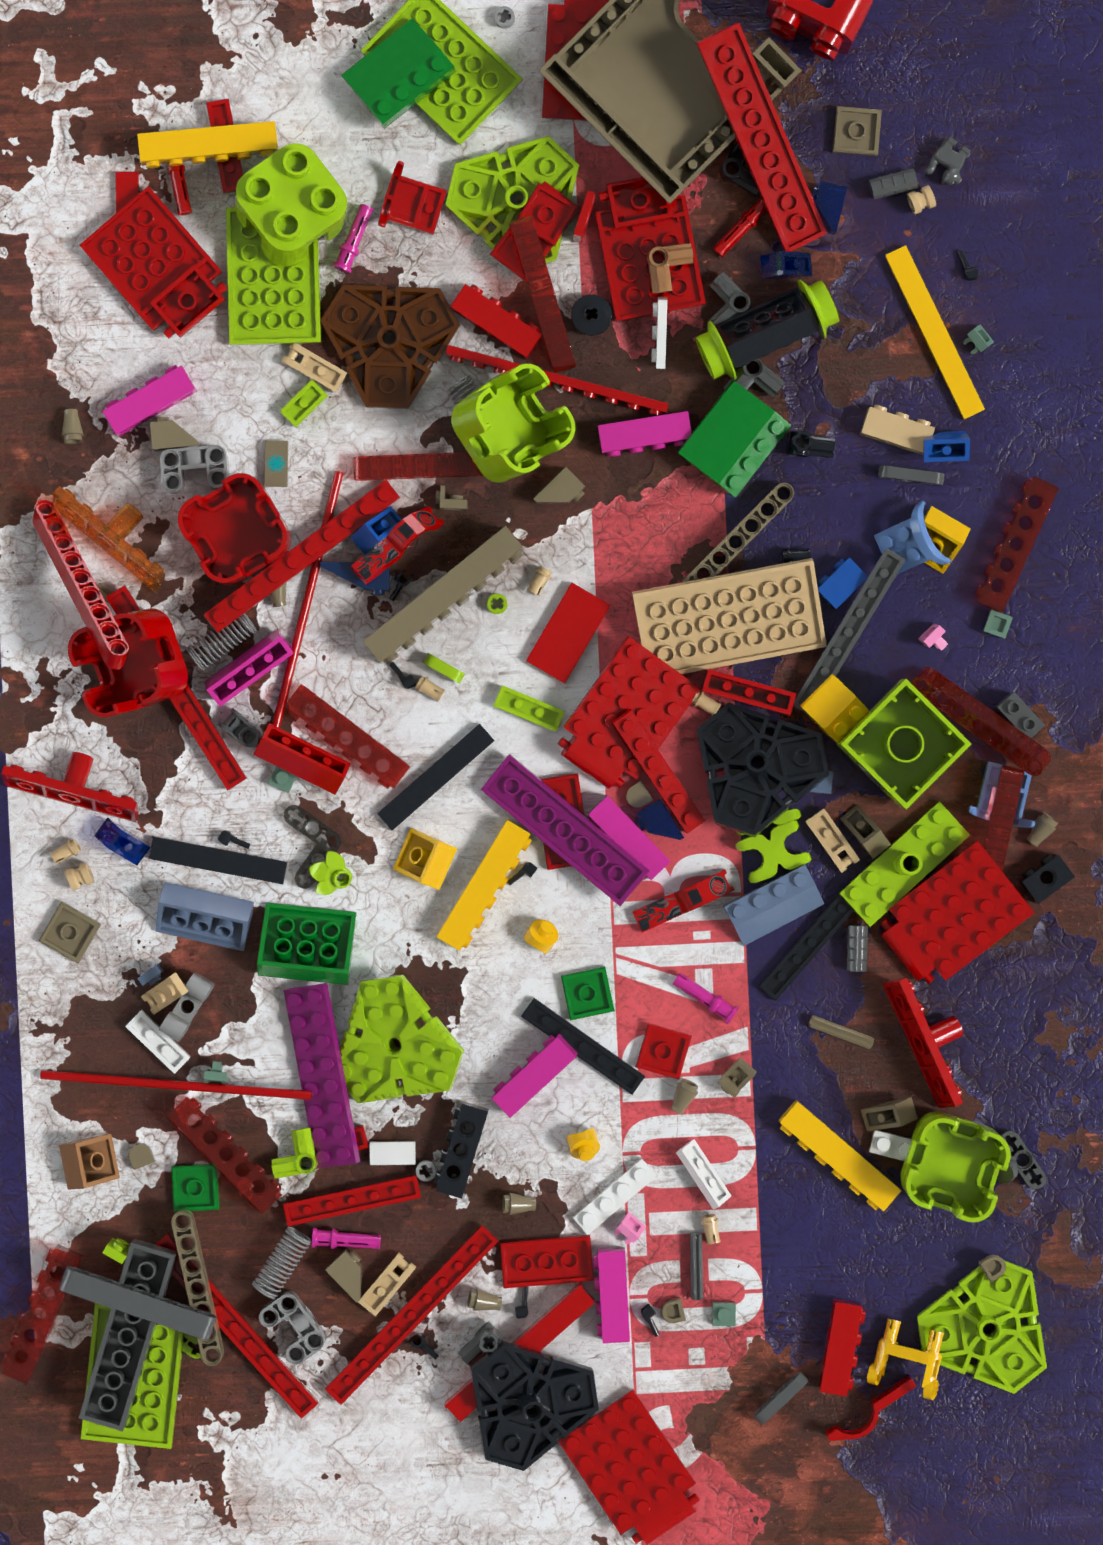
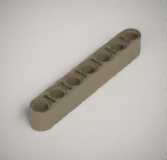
M788 483L778 484L682 582L698 580L697 571L701 568L709 572V577L717 576L794 497L793 487ZM783 487L788 490V499L782 500L777 496L779 488ZM763 504L772 506L773 513L771 516L762 514L761 507ZM747 520L756 522L757 529L755 532H748L746 530L745 523ZM730 537H739L741 546L736 549L732 548L729 545ZM716 552H720L725 556V562L721 565H717L713 561V555Z
M180 1209L172 1217L171 1224L189 1304L194 1308L204 1304L209 1309L208 1313L217 1316L194 1215L188 1209ZM185 1215L188 1218V1225H180L177 1217ZM185 1237L191 1238L194 1243L193 1247H185L182 1239ZM191 1259L196 1260L199 1268L191 1270L187 1265V1261ZM200 1282L204 1290L196 1292L193 1290L192 1284ZM217 1319L213 1328L214 1335L209 1340L197 1337L201 1358L208 1366L217 1365L224 1356V1346ZM215 1349L219 1357L216 1359L210 1358L207 1350Z

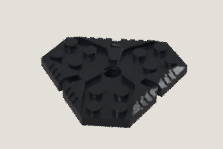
M729 702L697 728L704 772L708 775L706 782L716 825L756 837L785 813L792 802L797 803L829 776L822 736L819 732L780 719L777 723L771 721L768 715ZM767 729L774 731L773 737L765 734ZM759 760L764 763V766L756 769L751 766V763ZM724 771L725 776L717 777L716 772ZM782 790L787 795L783 799L778 796Z
M505 1341L498 1344V1348L493 1353L489 1352L470 1367L476 1408L478 1412L480 1411L478 1421L483 1454L487 1461L525 1471L558 1443L557 1437L561 1434L566 1437L599 1410L594 1372L591 1367L566 1361L555 1356L545 1357L542 1352H536L535 1350ZM541 1365L545 1366L544 1371L540 1370ZM534 1404V1407L527 1409L528 1406ZM554 1425L555 1428L549 1431L548 1428Z

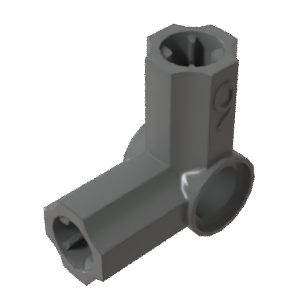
M724 272L710 284V287L726 303L709 319L714 325L751 308L748 295ZM739 298L747 301L743 309H737L734 306V302Z
M760 359L753 360L759 366V371L756 374L748 373L747 365L741 366L737 370V379L734 381L746 390L754 382L772 398L785 383L764 365ZM732 378L727 382L723 389H727V387L733 381Z
M488 1321L475 1333V1337L460 1349L458 1354L467 1365L472 1367L487 1352L493 1353L498 1348V1344L504 1340V1337Z

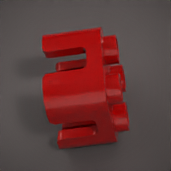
M770 0L766 10L767 16L772 19L769 30L777 36L790 41L794 39L797 33L813 41L809 49L814 54L823 59L834 61L837 53L848 54L874 0H835L831 8H825L811 0Z
M237 473L221 481L223 486L203 497L200 495L192 497L182 505L178 513L179 529L184 538L193 546L201 560L199 564L210 579L223 585L230 586L241 583L270 566L285 555L291 547V533L267 490L256 478L245 473Z
M150 608L113 616L129 647L125 665L121 669H111L105 664L87 627L77 630L71 636L68 643V656L72 666L78 667L92 664L95 668L100 686L83 691L82 698L87 709L98 717L106 718L145 708L179 695L186 687L188 671L172 623L168 616L158 609Z

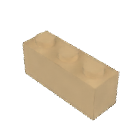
M874 405V408H868L859 435L923 455L924 438L933 436L935 427L930 426L931 422L918 419L916 422L908 419L909 415L896 412L894 415L888 413L887 408Z

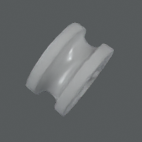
M502 6L495 11L494 19L500 28L507 29L514 24L515 15L511 8ZM508 12V17L511 16V19L502 23L501 18L498 19V16Z
M430 1160L421 1161L416 1168L417 1177L422 1181L432 1180L436 1175L435 1164ZM423 1165H427L428 1168L432 1167L433 1172L429 1173L430 1176L426 1177L425 1173H420Z

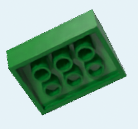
M411 18L341 76L382 128L386 129L453 75L455 67L434 41Z
M733 380L677 453L722 491L736 498L791 427V424Z
M266 903L257 961L258 976L348 985L356 912Z

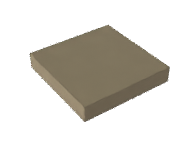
M836 106L832 153L877 157L882 110Z
M61 901L39 942L79 963L100 928L101 923Z

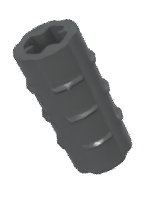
M911 168L869 180L872 198L876 200L917 189L918 182L915 171Z
M848 925V934L846 936L847 971L867 972L868 926Z

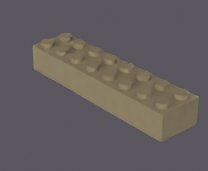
M507 526L503 527L363 641L364 644L381 664L384 662L390 664L399 656L397 652L400 649L404 648L407 650L417 642L414 639L420 633L424 636L434 628L432 623L437 619L443 621L452 613L450 609L456 604L459 607L470 599L468 594L473 590L479 592L487 585L486 580L489 577L493 576L496 578L505 571L503 567L509 561L513 564L523 556L521 553L524 550L523 546Z

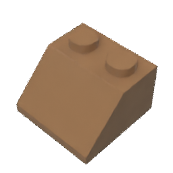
M111 1134L79 1139L59 1145L68 1190L84 1189L120 1178Z

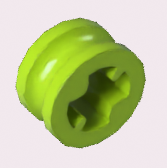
M493 594L489 597L487 606L490 612L502 614L507 609V599L503 595ZM501 598L504 603H501L504 605L501 610L499 608L492 609L491 605L493 603L491 601L493 599L499 600Z

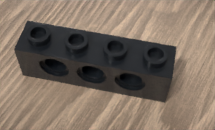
M464 1101L461 1106H456L453 1119H456L457 1122L455 1128L450 1127L446 1140L450 1141L448 1150L443 1149L440 1162L444 1163L441 1172H436L433 1184L437 1185L436 1191L462 1199L489 1109ZM463 1122H470L473 1125V1130L470 1133H464L461 1130L460 1125ZM456 1144H464L467 1151L462 1155L456 1154L454 1151ZM455 1165L460 1169V1173L457 1176H450L447 1168Z

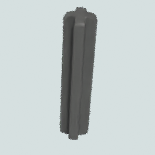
M699 1232L690 1233L692 1300L703 1299L702 1234Z

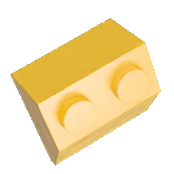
M931 506L924 516L926 529L936 548L945 557L950 558L952 562L963 546L971 528ZM931 560L924 562L942 574L950 565V563L945 565L937 564Z
M833 674L800 705L818 727L837 744L870 712Z
M410 828L393 870L421 884L440 890L457 848Z

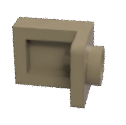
M739 1057L723 1073L718 1084L725 1093L735 1098L740 1090L755 1076L757 1071Z

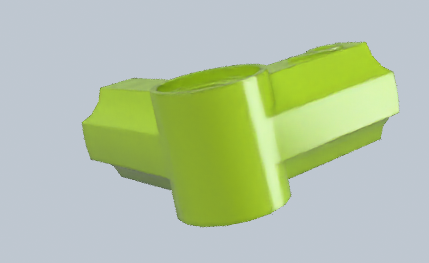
M311 1127L291 1131L295 1155L271 1160L275 1179L308 1174L316 1170L318 1161L316 1159ZM304 1157H309L312 1160V1167L310 1169L303 1167L302 1159Z

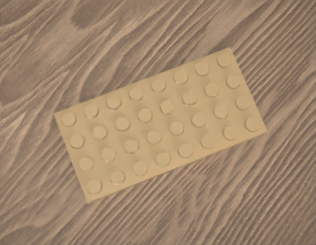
M812 558L632 592L641 645L680 674L827 647Z

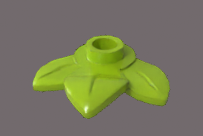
M334 851L327 852L325 862H316L309 867L311 876L319 882L315 892L321 895L332 894L337 888H346L352 881V873L345 867L344 858ZM343 874V878L338 880L337 876Z

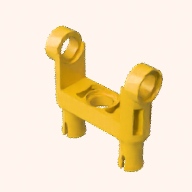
M887 1318L884 1336L878 1342L874 1363L870 1365L868 1370L867 1382L873 1385L879 1384L881 1377L885 1374L889 1355L927 1365L922 1383L924 1388L923 1398L934 1400L939 1385L937 1375L942 1358L939 1352L944 1333L930 1329L927 1347L921 1351L899 1345L896 1340L901 1321Z

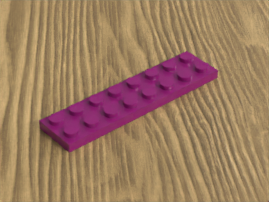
M511 754L506 757L481 788L486 795L619 906H622L650 871Z
M328 983L285 989L283 991L302 1090L312 1091V1099L304 1100L318 1161L316 1169L359 1163L360 1157Z

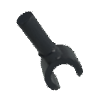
M958 251V256L964 268L965 280H977V267L969 268V263L963 251Z
M403 570L397 576L398 584L390 596V600L394 601L401 589L413 580V574L408 580L403 577L406 570Z
M394 662L389 664L398 675L404 688L410 689L416 686L412 674L404 676L403 672Z
M227 830L222 831L218 836V840L225 846L232 841L247 849L250 847V843L238 839Z
M528 862L507 883L512 885L524 874L531 878L538 868L531 862Z
M523 1287L522 1306L515 1307L517 1319L525 1318L528 1315L527 1299L529 1287Z
M647 1304L641 1309V1314L656 1337L660 1335L652 1319L656 1312L650 1304Z
M416 1334L421 1338V1344L418 1345L415 1341L411 1340V1345L415 1348L421 1347L436 1360L439 1355L425 1343V1336Z

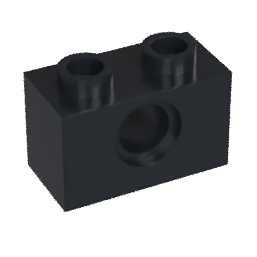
M1049 854L1040 861L1041 865L1035 870L1033 867L1026 870L1022 874L1023 878L1019 881L1037 904L1075 878L1068 866L1057 854L1054 856ZM1044 871H1049L1051 879L1048 883L1044 884L1040 880V875Z

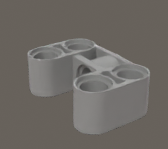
M219 445L187 446L165 450L160 456L163 488L171 494L180 493L185 486L184 472L189 469L201 468L207 470L208 483L213 488L218 489L223 485L214 484V475L222 473L225 478L230 476L227 452ZM216 450L222 452V459L219 462L211 460V454ZM171 454L176 455V464L174 466H167V456ZM172 477H177L179 480V485L175 489L168 487V481Z
M197 972L193 973L185 985L188 992L181 996L173 1011L169 1012L159 1031L179 1042L190 1027L191 1021L202 1003L211 993L215 983ZM185 1000L193 1002L194 1009L192 1012L184 1010L183 1002Z
M289 1290L283 1292L277 1299H273L262 1308L259 1314V1321L267 1328L276 1326L284 1319L286 1322H290L297 1332L298 1338L288 1345L285 1356L290 1364L298 1365L323 1347L326 1335L298 1294ZM290 1297L294 1300L295 1305L288 1308L284 1306L283 1299ZM268 1310L273 1311L276 1319L273 1321L267 1320L264 1312ZM316 1334L320 1337L321 1342L319 1344H312L309 1341V1336ZM292 1348H299L302 1351V1356L299 1358L293 1357L290 1350Z

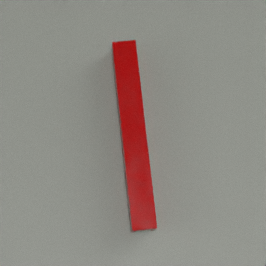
M579 1282L519 1335L512 1344L540 1352L595 1303V1299L584 1288L583 1284ZM472 1378L445 1401V1408H448L459 1422L476 1409Z

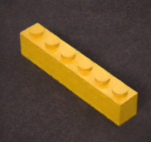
M275 121L137 134L140 162L142 166L146 165V168H158L160 164L169 163V166H180L186 161H192V164H202L207 159H215V162L228 161V157L246 160L251 159V155H260L262 158H268L279 150Z
M507 819L436 936L437 938L459 951L462 947H468L473 939L470 933L474 927L479 929L485 917L481 916L486 908L490 910L497 899L493 895L497 889L502 890L508 881V878L505 877L509 869L514 871L520 861L517 858L521 849L526 851L532 841L529 838L531 833Z
M797 1100L792 1103L778 1120L782 1124L780 1129L789 1137L794 1134L799 1139L797 1143L804 1150L808 1151L811 1149L816 1153L814 1158L823 1166L829 1164L833 1168L832 1173L842 1181L845 1178L851 1183L849 1188L858 1196L863 1193L868 1198L866 1202L873 1209L877 1210L880 1208L882 1211H885L901 1192L898 1186Z

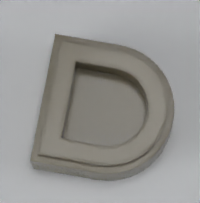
M642 781L630 787L626 794L628 803L636 808L643 807L653 800Z
M144 1143L134 1145L129 1151V1160L134 1170L156 1161L151 1148Z
M995 1254L988 1255L978 1262L990 1282L1001 1277L1006 1270L1005 1261Z
M681 1297L670 1299L663 1303L661 1315L666 1322L677 1323L686 1321Z

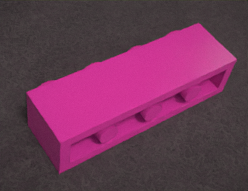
M174 365L165 370L166 374L159 379L155 376L146 381V386L140 390L134 388L125 394L126 398L121 401L113 400L106 405L107 409L102 412L118 437L198 392L182 365L179 367Z
M688 411L598 425L601 453L607 454V457L620 456L621 451L629 450L630 454L640 453L646 447H652V450L665 449V444L674 443L675 447L682 446L692 434Z
M278 629L274 630L204 681L206 690L221 707L294 654L291 645Z
M608 795L588 813L591 817L589 820L601 828L610 838L650 870L644 880L647 877L652 880L671 862Z
M560 1034L555 1038L553 1035L547 1038L542 1044L544 1048L539 1053L536 1050L526 1058L528 1063L524 1067L517 1066L509 1074L512 1077L506 1083L501 1081L493 1089L495 1093L492 1096V1100L509 1118L577 1057L578 1053Z
M625 1247L597 1249L598 1255H593L594 1269H599V1278H595V1292H600V1301H596V1314H601V1323H597L598 1337H602L603 1343L630 1342Z

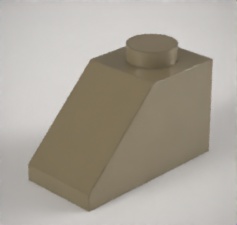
M157 417L155 422H150L152 450L154 451L200 446V443L173 420H169V417Z
M565 467L533 501L536 504H569L572 500L576 503L585 494L582 491L585 489V486Z
M858 804L840 818L873 859L891 845L879 827Z
M912 1097L896 1099L861 1109L867 1131L901 1127L918 1119Z
M346 1248L326 1267V1271L357 1303L361 1299L362 1263L360 1262L362 1259L354 1250L349 1251Z

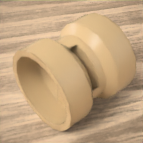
M929 185L922 187L920 192L911 191L907 193V200L914 215L921 213L925 207L928 209L936 207V200Z
M87 862L80 864L76 870L74 868L65 870L67 881L73 891L80 889L81 884L90 885L95 883L93 873Z

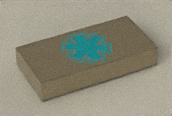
M265 441V487H288V441Z

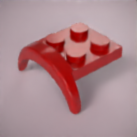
M398 161L385 196L378 225L385 228L387 221L434 235L447 190L401 176L404 162Z

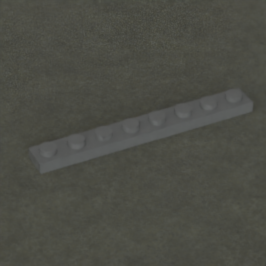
M888 548L884 550L793 704L794 707L805 712L800 705L831 674L836 677L906 561L905 558Z

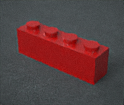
M465 284L450 306L451 310L527 360L542 337V334L539 333L540 328L531 322L525 324L520 320L521 316L511 309L507 312L501 308V302L493 297H490V299L482 295L483 291L474 284L470 287Z
M710 669L706 671L701 692L788 716L791 715L797 694Z
M270 723L266 727L253 754L334 795L344 781L351 763Z
M834 1298L818 1385L820 1392L847 1397L848 1390L852 1391L854 1377L850 1376L852 1368H856L858 1355L855 1354V1348L860 1346L862 1333L859 1332L860 1323L864 1324L866 1310H862L863 1306L861 1303Z

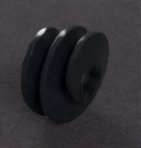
M595 294L585 295L579 298L573 305L571 319L577 331L584 335L595 336L604 333L608 329L612 320V311L608 302L601 296ZM593 310L596 311L595 316L597 317V319L595 320L594 318H591L590 320H588V314H586V312L588 311L591 313L593 312Z

